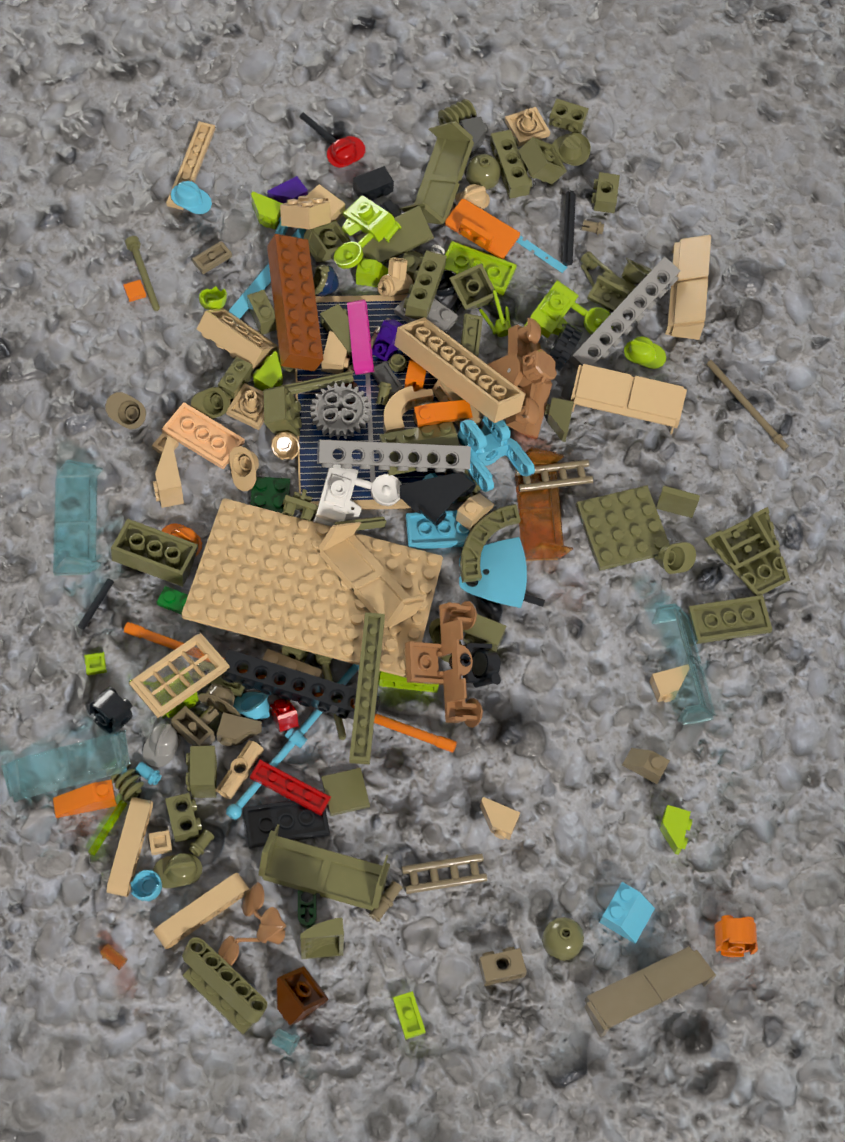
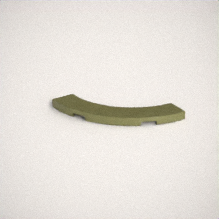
M516 504L496 509L494 512L484 516L472 528L461 552L460 574L462 583L481 580V552L488 539L500 529L520 523L521 519Z

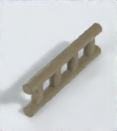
M589 460L534 466V474L540 473L542 482L531 483L530 476L525 477L522 475L524 484L519 485V492L593 483V477L586 476L584 467H589ZM577 468L578 477L568 478L566 470ZM515 469L516 476H520V473ZM559 471L560 480L550 481L548 472Z
M483 854L402 866V873L409 874L411 885L405 886L406 894L487 881V874L479 873L477 863L484 861ZM470 864L472 875L459 877L458 866ZM449 867L452 879L439 881L437 869ZM429 870L431 882L419 884L417 872Z

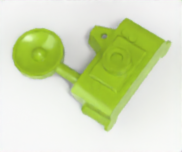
M360 196L342 213L346 219L342 226V231L351 236L361 230L366 235L358 243L347 242L338 247L334 253V261L338 267L343 269L355 267L362 260V248L369 241L374 239L380 242L384 238L386 242L390 243L389 240L396 231L401 229L400 224L388 211L366 197Z
M557 280L530 318L535 319L539 323L541 336L549 338L551 334L558 335L561 332L562 325L565 326L567 323L563 317L570 308L584 317V327L591 335L611 314L599 307L587 311L575 302L579 295Z

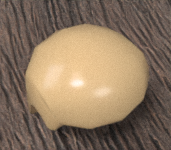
M287 431L280 432L273 437L271 448L273 453L281 460H292L299 454L300 443L293 433Z

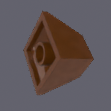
M304 966L277 978V1009L290 1026L303 1020L329 1000Z

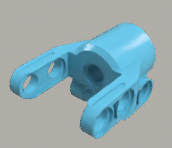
M484 416V419H482L484 422L482 430L470 419L460 423V430L457 435L458 440L462 446H471L470 469L467 471L482 491L487 492L494 488L492 474L486 466L496 462L505 455L520 475L527 477L534 474V464L517 441L510 438V430L504 420L493 423Z

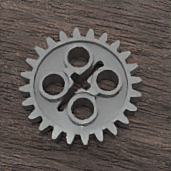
M342 382L341 387H338L337 383L334 384V388L327 385V391L321 389L322 395L315 394L316 399H312L313 406H310L311 419H313V425L317 426L318 431L322 429L323 435L329 432L330 438L335 434L337 439L340 438V435L347 439V434L354 437V431L361 433L360 427L366 428L365 422H369L371 407L370 403H368V396L364 397V391L359 392L358 387L352 389V384L345 387L344 382Z

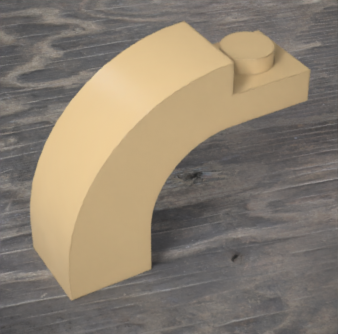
M409 386L396 392L389 399L384 410V434L404 430L403 414L424 401L433 402L434 394L432 389H420L414 392L413 386Z

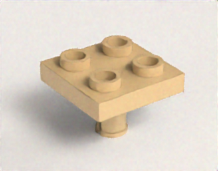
M536 107L505 117V123L509 130H511L512 135L516 137L519 147L526 144L532 137L540 140L550 136V130Z
M244 383L230 404L226 415L259 430L264 423L263 392Z

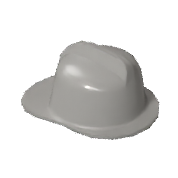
M164 723L156 726L151 731L143 747V758L152 767H164L169 764L181 744L182 736L172 727V724Z

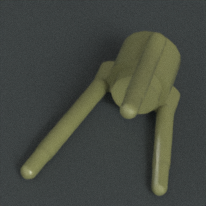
M590 251L586 252L580 259L582 262L581 268L585 272L592 288L595 284L588 269L593 270L600 266L608 273L614 274L612 270L599 261Z

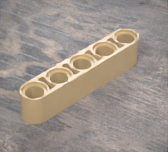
M132 797L108 880L107 893L124 897L129 896L131 890L130 882L133 880L152 813L153 801Z
M235 873L164 921L153 932L163 947L169 949L243 898L250 889L239 873Z

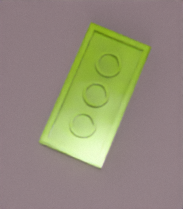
M451 241L445 253L447 258L444 270H451L457 275L482 263L494 289L501 295L505 294L517 268V265L454 241Z

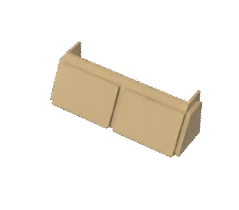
M711 235L680 239V242L674 243L672 250L673 264L680 272L677 275L679 279L671 286L666 335L700 339L706 316Z
M583 364V366L579 365L572 392L571 401L574 402L572 412H574L575 405L671 426L670 434H672L674 428H677L679 425L687 389L675 384L640 376L633 377L631 374Z
M361 522L333 525L318 547L320 550L319 555L350 589H354L353 593L371 613L385 614L384 628H392L416 614L424 603L427 594L410 597L354 535Z

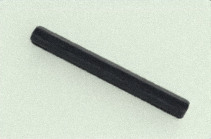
M572 190L567 191L565 194L562 263L565 266L573 264L576 194Z

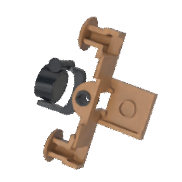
M465 601L461 605L460 603L448 602L439 605L441 644L411 641L405 643L407 682L444 685L446 723L465 722L468 727L473 728L480 723L483 709L480 702L475 698H470L465 703L467 698L466 683L473 684L475 688L490 684H500L501 677L499 671L501 661L497 652L486 650L492 648V644H459V640L463 639V630L471 629L476 622V607L469 601ZM472 649H476L473 655H471ZM452 654L449 659L451 669L439 671L438 657Z

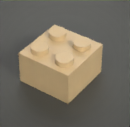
M299 196L298 199H289L287 203L280 205L281 226L313 229L331 223L330 201H323V198L309 199L308 196Z

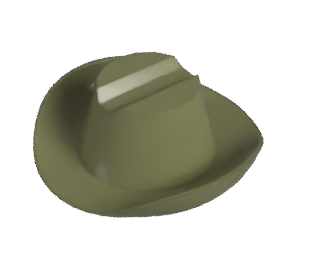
M565 134L558 137L552 143L561 161L565 164L578 166L585 163L590 156V142L583 134Z

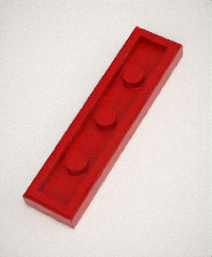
M261 759L250 775V779L320 816L331 799V796Z

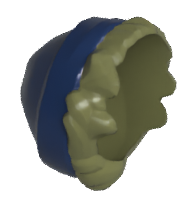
M319 265L315 268L313 278L315 295L325 296L335 292L339 287V279L333 267Z

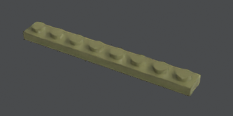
M365 612L349 763L370 765L385 614Z

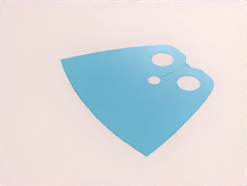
M511 538L484 545L480 560L481 580L478 581L476 586L470 587L466 582L462 583L460 576L459 585L461 589L496 603L521 608L526 591L527 566L520 538ZM488 569L489 574H483V570Z

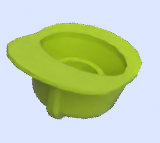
M636 337L624 347L625 357L629 361L644 367L657 369L666 362V353L662 347L653 343L647 337Z

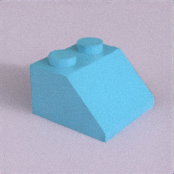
M622 882L599 923L636 944L655 908L641 892Z

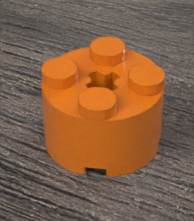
M724 915L721 917V921L714 925L715 949L717 953L721 951V955L726 957H744L746 952H750V955L757 952V929L753 917L734 918L731 915Z

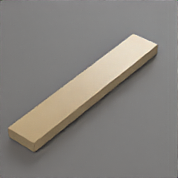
M198 122L172 189L184 181L195 183L213 137L215 125ZM170 192L166 202L167 206L184 210L183 207L176 205L172 201Z

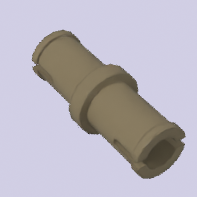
M392 881L382 895L378 909L374 908L368 915L375 921L380 922L388 908L394 905L392 902L403 887L397 882Z

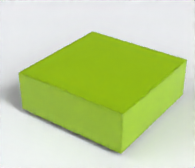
M104 652L84 655L87 675L107 673Z

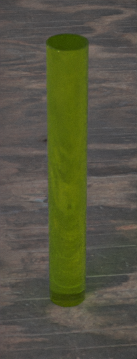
M123 800L119 801L88 850L90 855H96L127 805Z

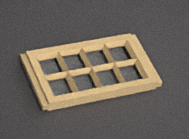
M200 633L132 679L129 685L154 715L159 718L223 674L230 666Z

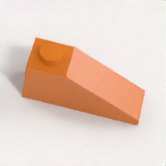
M465 400L437 402L414 407L417 427L473 418L470 404Z
M112 780L91 783L53 798L56 818L117 806Z

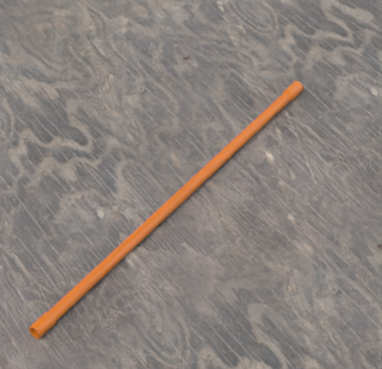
M127 622L124 627V633L149 640L173 650L184 644L131 622ZM192 647L186 652L188 655L198 659L204 656L203 652L196 647ZM208 658L204 660L206 662L211 663ZM242 669L239 673H245L248 670ZM260 675L257 678L264 679L266 676ZM278 681L276 684L283 685L285 682ZM303 687L295 688L296 691H301L304 689ZM322 693L314 694L315 697H320L323 695ZM376 713L375 724L433 744L451 753L456 748L457 741L434 735Z

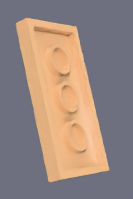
M184 402L162 428V433H166L180 444L221 469H224L229 463V455L232 449L245 443L244 438Z

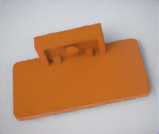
M461 199L445 221L447 227L500 259L505 258L520 237L519 231L466 199Z

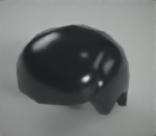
M444 270L436 292L437 296L448 297L455 293L449 278L455 276L456 273L451 270Z

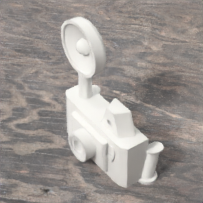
M333 465V468H328L313 523L333 526L338 521L358 519L362 508L351 500L354 485L370 489L373 499L378 504L391 506L400 500V485L402 484L397 477L389 476L388 474L378 476L373 482L357 478L358 470L344 469L341 468V465Z

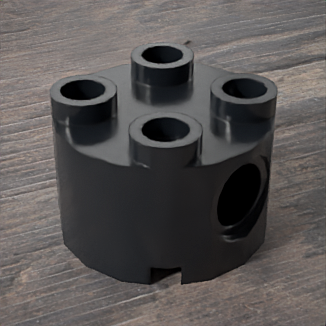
M111 686L104 689L87 705L89 715L93 714L95 716L93 721L108 734L113 732V735H115L133 717L131 702L126 698L122 699Z

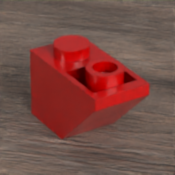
M278 699L274 701V704L270 705L272 716L279 732L299 726L297 710L290 701Z

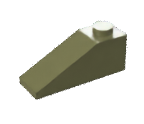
M337 304L320 313V324L328 335L329 331L334 332L346 348L347 358H350L351 362L352 349L348 312Z

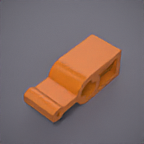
M411 358L404 388L413 386V390L416 392L423 389L427 371Z

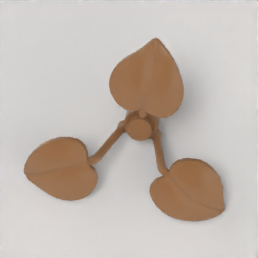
M259 882L247 893L242 905L245 916L250 917L254 913L261 920L257 931V938L235 939L233 936H228L223 941L218 955L230 966L237 960L239 942L266 943L269 941L279 945L285 938L284 928L286 925L276 908H268L262 916L258 913V909L264 903L265 896L263 886Z

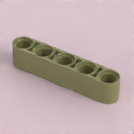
M198 937L191 938L182 954L185 963L246 1021L257 1023L268 1005L265 998L204 940Z

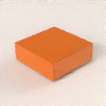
M141 280L123 284L129 302L146 297Z

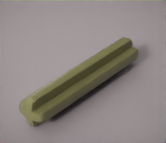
M381 516L334 523V525L361 522L356 530L358 531L385 527L386 520L385 517Z

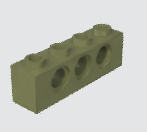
M511 130L491 133L490 147L494 158L500 165V175L509 199L529 195L532 180L527 175V166L521 161L516 137L512 135Z
M426 250L424 257H420L418 264L420 269L415 271L413 278L415 283L410 285L408 292L410 296L409 298L406 297L404 301L405 316L414 319L428 318L446 266L447 256Z

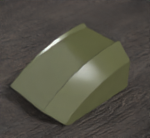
M337 221L313 229H307L304 234V239H307L309 243V251L316 262L334 259V253L338 247L344 243L351 242Z

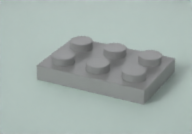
M434 298L427 319L446 333L458 321L459 316ZM405 299L394 309V313L407 323L418 320L405 316L406 309L403 308Z

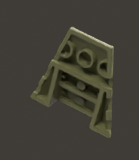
M768 507L752 514L748 519L722 532L720 530L704 539L756 596L763 595L790 581L784 558L779 550V542L775 537V528L769 517Z

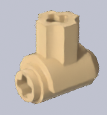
M390 258L388 275L382 276L378 283L380 295L389 297L409 292L410 285L414 284V281L406 273V259Z

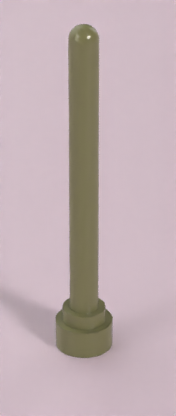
M130 236L125 240L126 247L133 253L154 311H158L160 306L139 251L141 243L137 236Z
M315 654L316 662L319 666H322L324 679L333 682L329 666L332 658ZM334 699L333 702L338 703V699ZM333 713L338 737L340 740L346 739V732L343 720Z

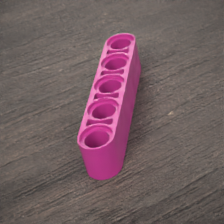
M366 300L347 302L355 375L374 372Z

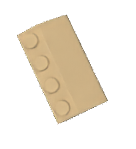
M224 308L205 311L197 327V330L202 333L201 335L204 338L214 341L217 347L227 350L233 358L238 357L252 364L253 369L262 367L266 357L271 356L279 348L278 345Z

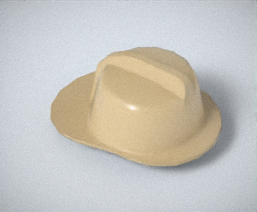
M477 184L467 186L464 191L456 194L455 197L458 203L461 199H466L481 209L486 208L490 204V197L486 193V188Z
M237 446L232 449L229 455L232 479L237 489L248 491L255 485L259 460L255 453L243 446Z

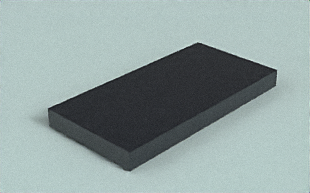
M292 800L243 808L249 849L265 846L271 830L275 831L277 824H279L278 836L293 841L330 836L326 808L321 816Z

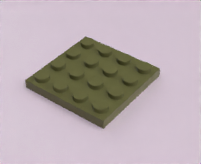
M648 485L576 503L599 571L658 556L663 546L670 545Z

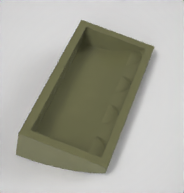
M334 918L318 923L301 933V959L343 956V918Z

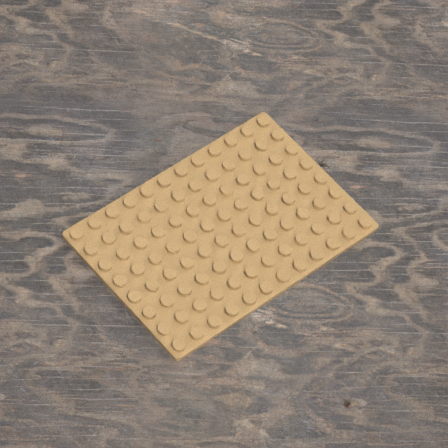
M223 499L183 608L182 618L360 665L365 612H371L353 593L354 589H350L319 555L320 550L318 547L332 526L313 523V521L309 522L294 516ZM354 533L410 597L427 594L424 603L416 614L392 628H384L380 671L407 678L405 643L409 641L422 642L443 557L434 553Z

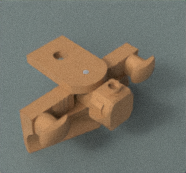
M528 318L526 326L515 325L508 329V355L487 365L525 393L521 412L506 418L507 426L529 438L537 439L552 387L551 380L555 379L557 371L552 356L541 349L540 343H538L541 336L539 323L533 318Z

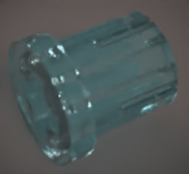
M279 1028L274 1035L276 1037L272 1039V1044L286 1051L285 1053L290 1056L295 1051L300 1036L297 1034L292 1035Z

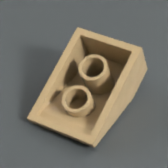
M167 437L155 473L156 481L153 482L156 502L160 501L162 508L184 504L171 437Z

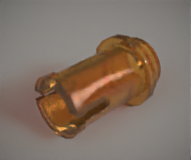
M107 944L100 952L102 959L106 958L118 970L128 960L114 949V945L110 946Z

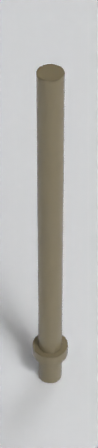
M712 360L708 361L706 365L772 437L774 444L777 443L783 451L786 450L789 445L783 440V436L773 429Z

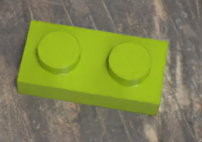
M413 991L393 997L392 1000L405 1040L425 1034L426 1031Z

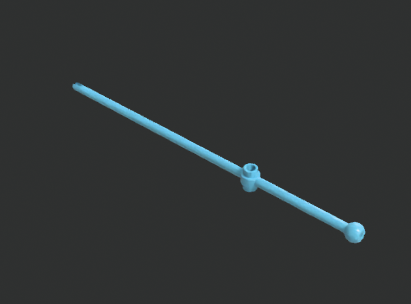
M353 664L337 683L346 685L359 670V665ZM316 708L299 729H289L285 734V737L289 739L288 742L269 764L277 767L294 746H298L301 749L308 740L304 737V734L323 712ZM254 781L236 804H230L227 807L226 814L233 820L238 819L242 815L244 805L262 784Z

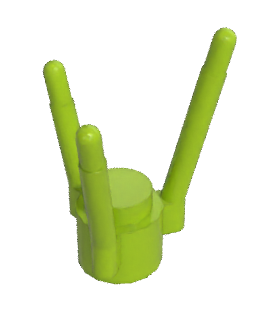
M493 290L500 319L496 320L495 325H493L482 309H479V312L492 329L493 334L504 337L508 335V329L511 328L509 308L505 307V320L497 292Z

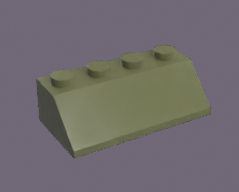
M452 421L379 434L380 442L459 446L457 433ZM391 452L389 455L390 460L397 462L398 454ZM410 453L408 459L410 462L415 463L417 456L415 453ZM431 453L427 456L428 462L434 464L435 456ZM448 454L446 456V462L448 464H453L454 457ZM390 467V470H387L390 476L416 471V468H409V471H397V467Z
M127 518L111 547V556L114 562L183 587L191 572L198 544Z

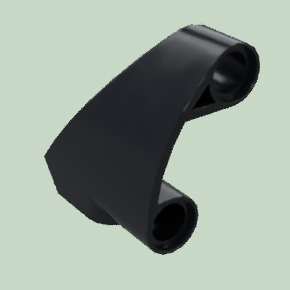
M463 472L400 485V498L414 511L423 514L431 523L437 526L445 519L447 515L445 511L459 497H466L472 493L476 483Z

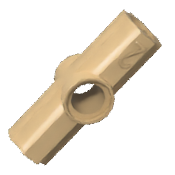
M249 740L237 759L232 761L231 768L216 789V792L222 797L231 800L243 781L249 777V772L264 751L258 743ZM238 767L245 768V771L242 773H237L235 769Z

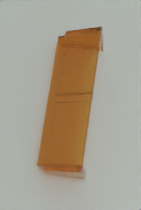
M531 447L525 452L534 466L555 464L564 457V455L556 454V452ZM557 471L548 472L550 481L557 480ZM540 473L530 475L531 483L542 482ZM515 474L518 509H520L519 515L521 519L519 523L520 539L526 561L558 560L573 550V547L564 546L558 487L519 492V485L524 484L522 475L516 476Z

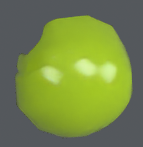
M215 286L212 289L202 290L199 294V302L207 310L222 309L226 304V289L220 291Z

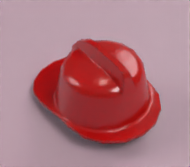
M344 137L329 146L327 159L333 166L343 168L360 160L365 154L366 147L357 137Z

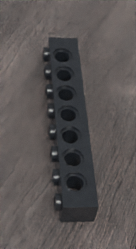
M228 649L224 660L229 664L230 668L221 674V678L226 682L239 683L247 689L255 688L261 690L266 695L274 694L285 701L293 700L304 707L312 706L323 713L331 712L342 719L350 718L354 720L355 709L352 706L356 702L357 689ZM242 669L248 670L245 673H239ZM260 675L266 676L264 679L257 678ZM278 681L285 682L283 685L276 684ZM297 687H303V688H304V689L301 690V691H296V690H295V688H297ZM315 693H322V694H323V695L320 696V697H315V696H314ZM377 696L375 716L380 706V696ZM337 698L342 700L339 703L333 702V700Z

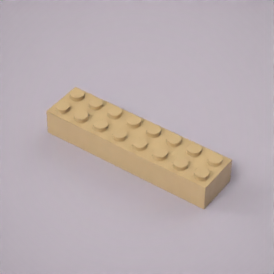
M423 317L398 327L394 345L493 423L521 412L525 393L428 319Z

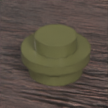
M395 354L389 359V367L395 372H401L407 366V361L401 354Z

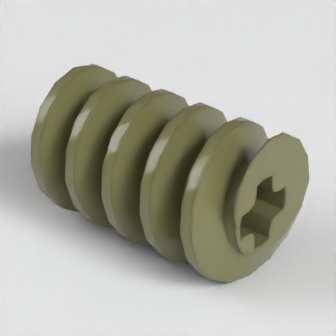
M463 99L461 102L452 104L450 107H446L438 112L440 125L453 121L459 124L461 120L477 117L474 106L467 99Z
M126 756L114 758L104 765L103 770H106L107 776L111 777L110 779L115 783L116 789H120L119 793L124 796V800L131 801L132 797L140 795L144 782L140 781L137 783L140 776H132L136 770L134 768L128 770L131 763L127 762L124 764L127 759Z

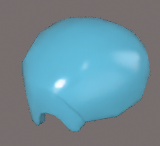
M142 870L130 882L131 894L140 901H152L160 895L162 890L161 878L159 874L152 870Z

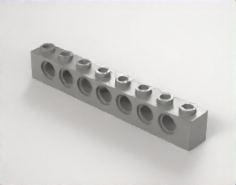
M664 257L573 354L569 361L577 369L579 365L583 366V364L598 367L599 364L597 362L599 359L604 360L610 354L609 349L611 346L615 348L622 341L620 337L623 333L627 335L633 329L632 324L635 321L638 323L645 316L643 312L646 309L650 310L656 304L654 300L657 297L661 298L668 291L666 287L669 284L671 286L674 285L679 279L677 275L680 270ZM657 277L662 278L664 283L659 282ZM646 289L650 290L652 295L647 294ZM634 302H639L641 307H637ZM623 314H627L630 320L625 319ZM611 326H615L618 332H614ZM600 339L606 340L607 344H602ZM588 351L594 352L595 357H591Z
M318 440L317 464H322L323 468H333V465H341V468L352 469V465L360 466V469H371V466H378V470H390V467H397V471H409V468H416L417 472H427L428 468L435 469V472L445 473L446 469H452L453 473H465V470L470 469L471 446ZM335 449L340 450L342 453L340 460H336L333 457ZM353 450L360 452V460L356 461L352 458ZM372 451L379 453L380 458L378 461L371 459ZM391 452L398 454L397 462L390 460L389 455ZM410 453L416 454L417 461L415 463L409 461L408 455ZM429 453L433 454L436 458L434 464L429 463L427 460ZM448 454L454 457V463L452 465L446 462V456Z

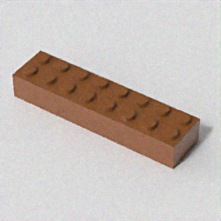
M274 234L267 245L281 366L315 371L324 359L309 243L307 239Z

